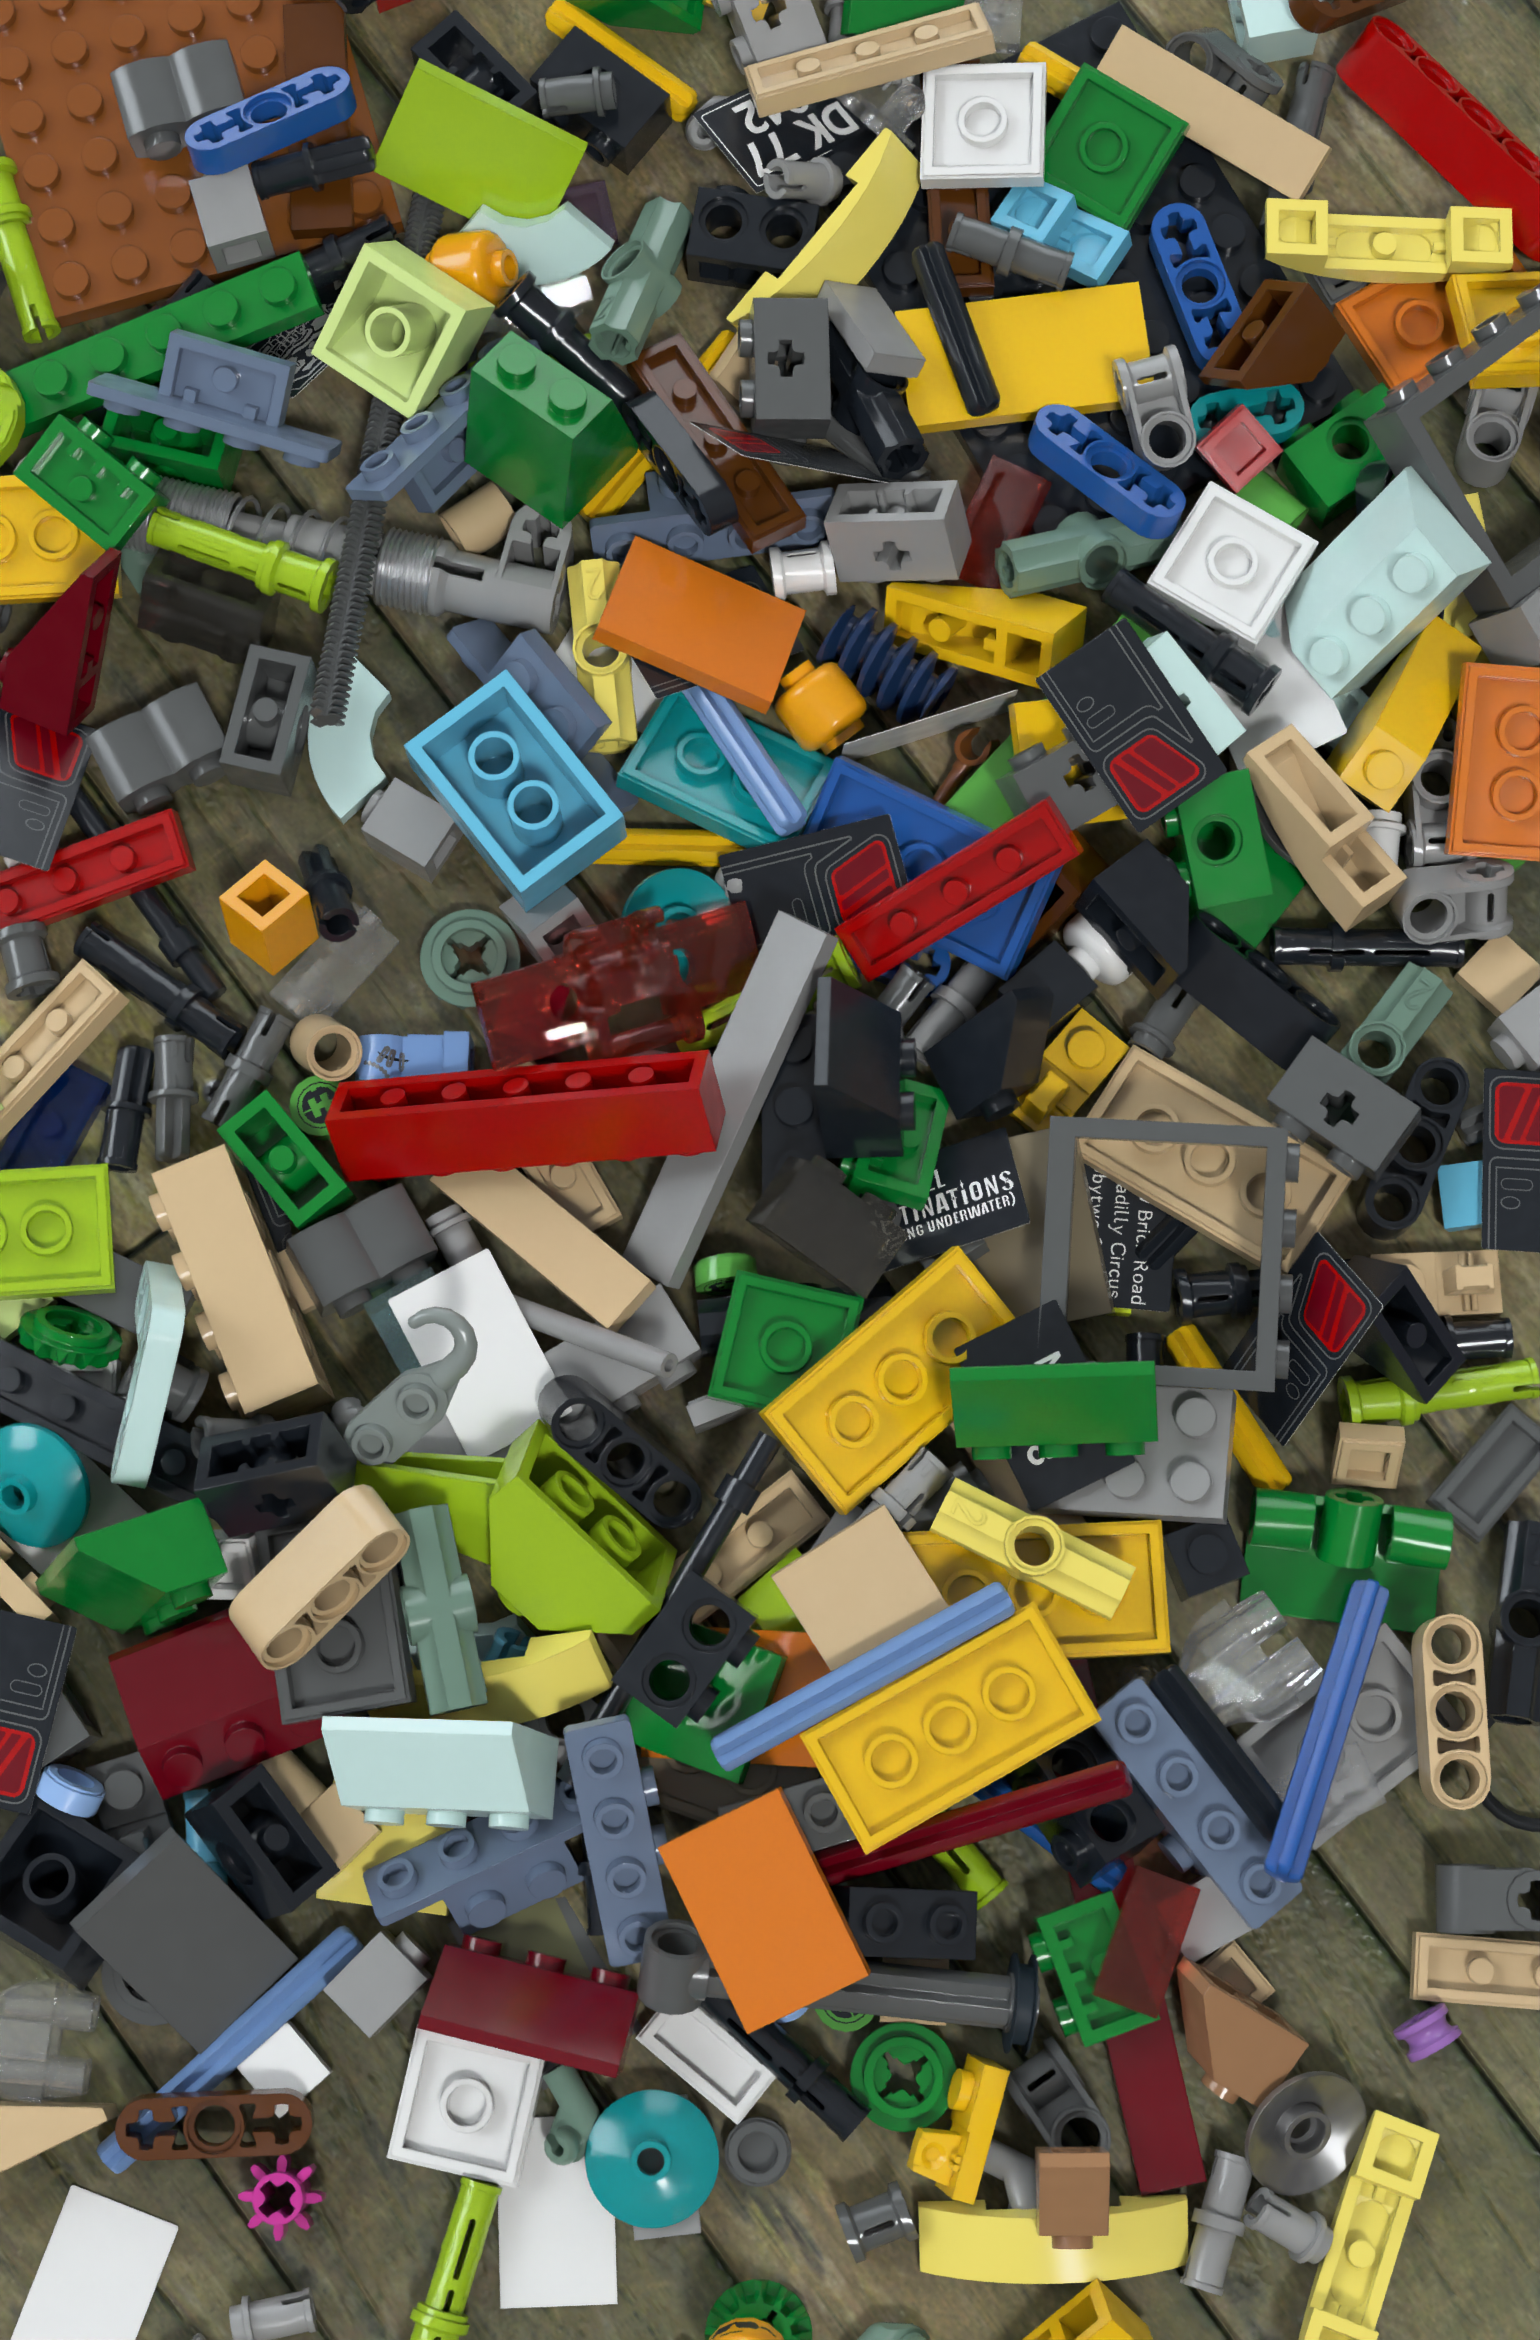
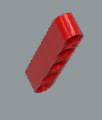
M1375 15L1336 65L1339 77L1474 207L1511 208L1513 244L1529 258L1540 263V158L1405 30L1390 19Z

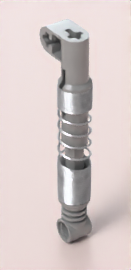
M24 458L19 461V463H18V465L16 466L15 470H16L17 467L21 464V462L24 460ZM162 477L163 480L157 487L158 490L171 500L166 508L181 513V515L201 520L268 544L270 541L283 540L289 542L292 551L320 561H324L328 557L339 561L342 557V545L345 543L343 539L346 537L345 531L347 528L346 525L340 523L345 522L348 524L347 516L340 517L333 523L322 520L320 514L315 509L308 510L303 516L291 514L289 507L284 502L274 505L266 517H263L260 504L253 495L242 498L239 492L223 491L221 488L217 490L215 487H205L203 484L199 486L198 483H187L185 480L181 482L180 479L175 480L168 477ZM252 501L254 503L257 516L245 513V504ZM525 504L515 513L511 521L501 559L460 551L453 541L444 540L443 537L438 539L437 536L432 538L431 534L429 536H426L425 533L420 535L419 532L414 534L413 530L411 532H408L407 529L402 531L401 528L396 530L395 526L384 534L383 529L379 528L382 530V533L378 535L381 537V540L376 541L380 544L379 547L375 548L378 550V554L374 555L377 557V560L372 561L376 564V567L371 568L375 571L374 574L370 575L373 578L369 582L372 587L366 588L370 591L369 595H373L375 605L379 606L382 604L383 607L388 605L389 608L394 607L396 610L400 608L401 611L406 609L407 612L412 610L414 614L418 612L419 615L424 613L425 616L429 615L432 617H438L444 612H450L527 630L536 629L540 633L549 635L553 634L568 586L567 567L574 565L575 551L571 521L561 529ZM157 507L153 508L123 547L133 551L138 550L139 553H150L151 556L155 554L157 557H168L169 560L173 558L175 561L179 559L181 562H191L193 565L197 563L198 566H209L170 550L167 551L147 544V528L152 514L157 512ZM283 508L287 516V522L271 518L278 509ZM542 540H545L543 543L545 569L535 567L533 549L539 548Z

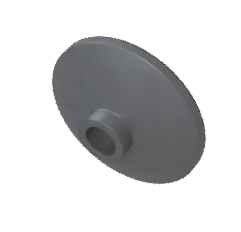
M1327 2071L1303 2073L1275 2088L1259 2105L1247 2129L1245 2158L1252 2175L1262 2186L1267 2187L1274 2193L1287 2196L1310 2193L1333 2181L1351 2163L1365 2134L1367 2115L1365 2104L1359 2091L1344 2077Z

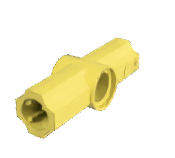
M598 558L581 560L578 564L567 567V580L573 630L572 651L576 662L577 680L612 721V724L589 752L608 755L624 753L626 750L634 748L638 742L631 656L616 650L619 655L608 666L595 667L587 662L589 654L596 648L609 647L592 638L621 570L620 562Z
M956 1477L929 1530L1005 1568L1015 1579L1033 1582L1109 1621L1120 1604L1136 1569L1135 1566L1060 1530L1058 1525L1049 1518L1030 1515ZM1028 1532L1042 1536L1049 1545L1050 1555L1048 1561L1036 1566L1028 1565L1021 1561L1015 1552L1014 1546L1017 1536Z

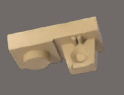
M1498 1250L1372 1254L1368 1256L1373 1259L1406 1265L1441 1319L1444 1315H1450L1452 1318L1499 1316L1503 1313Z

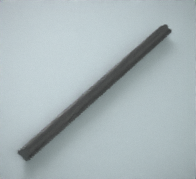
M414 192L403 245L425 259L438 239L437 237L440 236L438 231L442 227L439 225L443 223L441 219L444 217L442 212L445 211V208ZM375 396L371 399V411L368 414L370 417L367 419L369 423L366 425V437L363 439L365 443L362 445V456L359 459L361 463L358 465L357 475L361 473V464L369 456L385 450L398 437L397 435L401 434L399 429L402 424L400 422L404 421L401 413ZM351 499L353 503L350 505V516L347 519L349 523L346 525V537L343 539L345 543L342 545V557L339 559L341 563L338 565L340 570L336 574L338 576L335 579L337 584L334 586L335 591L332 594L334 596L331 600L333 604L330 606L332 611L328 614L330 618L327 620V623L329 625L325 629L327 630L324 634L326 639L323 641L324 646L321 649L323 653L320 655L322 659L319 661L320 667L317 669L319 673L316 679L318 680L314 684L316 686L313 690L315 694L312 696L313 702L310 704L312 708L309 711V714L314 717L310 723L319 728L326 725H345L340 719L346 718V715L342 712L348 710L344 705L349 704V701L345 698H349L350 694L346 691L352 690L348 684H352L353 681L349 677H354V673L351 671L355 670L356 667L352 664L357 663L354 657L358 656L359 653L355 650L360 649V646L356 643L361 642V639L357 636H361L362 632L358 629L364 628L360 622L365 621V618L362 616L366 615L367 612L363 609L368 608V605L364 602L369 601V598L365 595H369L370 591L366 588L372 587L369 582L373 578L370 575L374 574L375 571L371 568L376 567V564L372 561L377 560V557L374 555L378 554V550L375 548L379 547L380 544L376 541L381 540V537L378 535L382 533V530L379 528L383 527L384 524L380 521L385 520L382 514H385L386 510L383 508L388 505L384 501Z

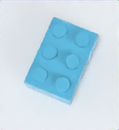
M507 669L404 744L413 771L526 913L627 837L625 819L622 812Z

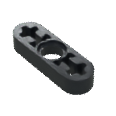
M650 390L622 404L623 419L638 443V449L705 535L711 536L737 523L739 520L737 505L726 482L657 393Z

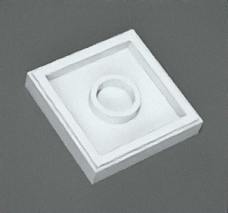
M1046 62L953 64L923 73L920 158L921 189L1044 187L1047 97Z
M1210 481L1146 585L1176 604L1188 615L1220 633H1232L1239 638V644L1254 652L1316 551L1319 542Z
M416 2028L387 2158L517 2188L520 2184L543 2081L542 2076L544 2075L547 2061Z

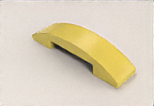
M885 127L845 176L855 187L781 276L777 279L765 271L727 316L726 319L737 330L739 319H748L753 298H817L825 280L857 285L879 259L906 217L921 184L920 162L891 130Z
M1267 198L1265 202V259L1308 274L1371 283L1445 282L1449 280L1451 274L1500 273L1511 270L1513 265L1512 209L1450 206L1446 219L1328 214V200Z
M592 1629L531 1637L524 1656L481 1661V1669L487 1688L488 1703L485 1705L430 1716L421 1670H417L411 1658L417 1702L367 1712L370 1717L511 1721L520 1724L557 1713L597 1696L612 1687L613 1681L611 1679L613 1676Z
M1379 2110L1373 2111L1347 2176L1330 2226L1333 2230V2241L1328 2253L1318 2264L1298 2340H1377L1379 2332L1374 2330L1413 2203L1421 2198L1440 2134Z
M1186 2194L1119 2196V2206H1109V2235L1093 2236L1092 2249H1053L1052 2236H1039L1037 2233L1036 2209L986 2210L985 2200H975L974 2205L957 2200L918 2201L920 2272L938 2276L1013 2284L1092 2282L1096 2278L1100 2281H1108L1171 2270L1185 2266L1189 2255L1188 2203Z

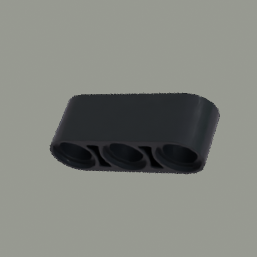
M1197 910L1189 919L1188 969L1176 984L1279 1067L1287 1071L1312 1035L1327 1044L1340 1029L1341 1022L1330 1008L1218 918L1205 911Z
M1445 1057L1428 1059L1419 1065L1402 1090V1096L1421 1108V1121L1410 1136H1414L1423 1142L1427 1151V1159L1425 1162L1413 1163L1404 1159L1400 1152H1398L1377 1182L1367 1177L1357 1201L1355 1213L1357 1222L1363 1232L1373 1239L1383 1241L1396 1239L1414 1224L1422 1212L1469 1093L1470 1083L1468 1074L1454 1060ZM1433 1078L1443 1082L1449 1089L1450 1102L1444 1105H1437L1428 1101L1422 1094L1421 1081ZM1389 1193L1397 1197L1403 1204V1219L1392 1222L1380 1217L1374 1207L1375 1195Z
M563 1375L552 1379L544 1386L538 1399L539 1414L553 1439L564 1451L654 1524L662 1528L676 1529L686 1526L695 1519L701 1509V1490L677 1455L586 1380L575 1375ZM575 1404H586V1410L579 1419L570 1423L559 1422L562 1413L568 1407ZM622 1443H633L629 1454L623 1459L607 1461V1457L614 1447ZM670 1481H679L677 1488L671 1495L661 1499L654 1498L655 1492L661 1485Z

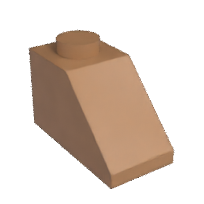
M1183 1956L1176 1968L1186 2045L1189 2054L1206 2072L1201 2078L1202 2083L1230 2104H1235L1237 2099L1241 2097L1254 2106L1259 2107L1262 2101L1284 2082L1309 2046V2043L1281 2014L1186 1956Z
M1035 2147L1038 2235L1052 2236L1053 2249H1092L1093 2236L1109 2235L1110 2152L1104 2147Z

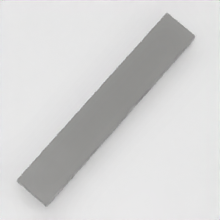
M778 910L712 1056L726 1111L716 1152H704L688 1157L680 1155L667 1156L622 1256L639 1271L666 1287L680 1289L817 988L818 977H822L839 939Z

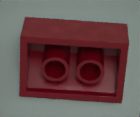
M229 1608L108 1655L109 1664L137 1749L162 1800L323 1738L321 1730L322 1719L282 1725L275 1671L266 1669L257 1659L230 1620Z
M464 1934L461 1945L454 1943L444 1945L417 2028L612 2078H617L623 2071L640 2004L637 1989L629 1988L631 1975L596 1966L592 1967L590 1978L565 1972L567 1959L533 1950H528L526 1961L502 1956L500 1952L503 1943L470 1934Z

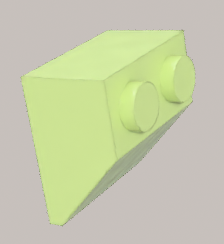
M396 240L364 243L311 354L409 419L423 412L439 394L441 387L451 380L467 363L496 306Z

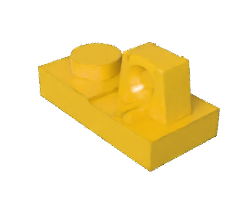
M1081 1008L1044 1051L1038 1083L1017 1097L1021 1105L1008 1115L1029 1132L1050 1128V1116L1074 1117L1129 1052L1130 1047Z
M967 2053L964 2068H958L955 2071L949 2085L947 2104L952 2109L950 2116L952 2125L950 2130L918 2127L910 2149L907 2167L915 2173L936 2181L935 2186L951 2199L974 2205L1010 2071L992 2059Z

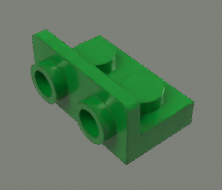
M58 414L13 474L106 551L110 547L121 551L153 508L159 506L166 507L171 501L157 489L163 479L135 456H132L125 463L108 448L115 439L88 417L84 416L79 423H76Z
M905 1078V1092H915L916 1131H904V1157L840 1158L835 1175V1181L845 1183L840 1206L853 1209L861 1193L919 1211L923 1210L929 1197L949 1104L940 1088Z
M1112 1890L1102 1892L1050 1913H1043L1033 1917L1038 1931L1027 1935L1033 1955H1036L1040 1972L1044 1973L1053 1970L1062 1995L1051 1999L1065 2038L1077 2034L1080 2044L1086 2048L1160 2019Z

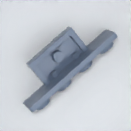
M178 328L171 331L169 335L160 387L110 373L101 374L88 381L86 394L104 399L103 407L109 411L123 415L139 416L142 410L164 417L163 424L173 430L199 433L201 428L224 434L223 442L235 448L257 451L260 450L262 445L283 451V460L297 466L319 468L320 463H328L340 455L342 441L284 424L297 363Z
M502 338L493 340L485 345L478 353L479 360L464 374L445 383L439 391L440 397L425 412L418 413L405 421L400 428L401 434L385 450L374 453L361 464V473L345 488L352 500L388 501L404 487L418 512L435 513L477 472L476 469L464 462L471 369ZM526 340L542 351L537 340Z
M656 471L645 473L650 511L599 517L589 521L594 559L603 558L608 561H618L622 568L636 535L690 560L701 562L769 553L768 547L778 546L781 551L819 546L821 541L828 540L824 520L835 495V490L827 487L790 492L807 516L805 529L751 554L732 525L711 536L705 535Z
M477 619L454 626L446 638L458 652L464 665L474 672L484 685L507 669L622 814L631 811L638 803V797L616 787L618 775L616 770L602 754L589 752L612 724V721L538 631L531 629L521 632L511 644L497 625L491 621Z
M1132 1679L1096 1709L1102 1720L1092 1725V1727L1119 1761H1124L1132 1781L1164 1825L1165 1829L1161 1832L1164 1837L1157 1844L1178 1871L1185 1873L1189 1869L1193 1874L1210 1877L1246 1925L1254 1929L1261 1927L1302 1891L1300 1881L1298 1883H1282L1265 1872L1264 1861L1270 1843L1261 1835L1143 1680Z
M626 1714L568 1725L563 1730L609 1964L612 1967L640 1963L647 1928L655 1922L669 1919L658 1866L665 1864L658 1847L667 1842L664 1823L650 1825L647 1809L649 1806L660 1804L653 1765L639 1767L630 1718Z
M560 1778L557 1779L555 1782L553 1820L529 1819V1830L493 1829L488 1827L489 1817H477L467 1822L466 1828H454L366 1870L363 1873V1879L379 1923L382 1926H388L443 1900L463 1935H471L483 1928L493 1926L502 1919L544 1899L554 1897L563 1890L584 1881V1876H578V1861L566 1841L583 1833L574 1787Z

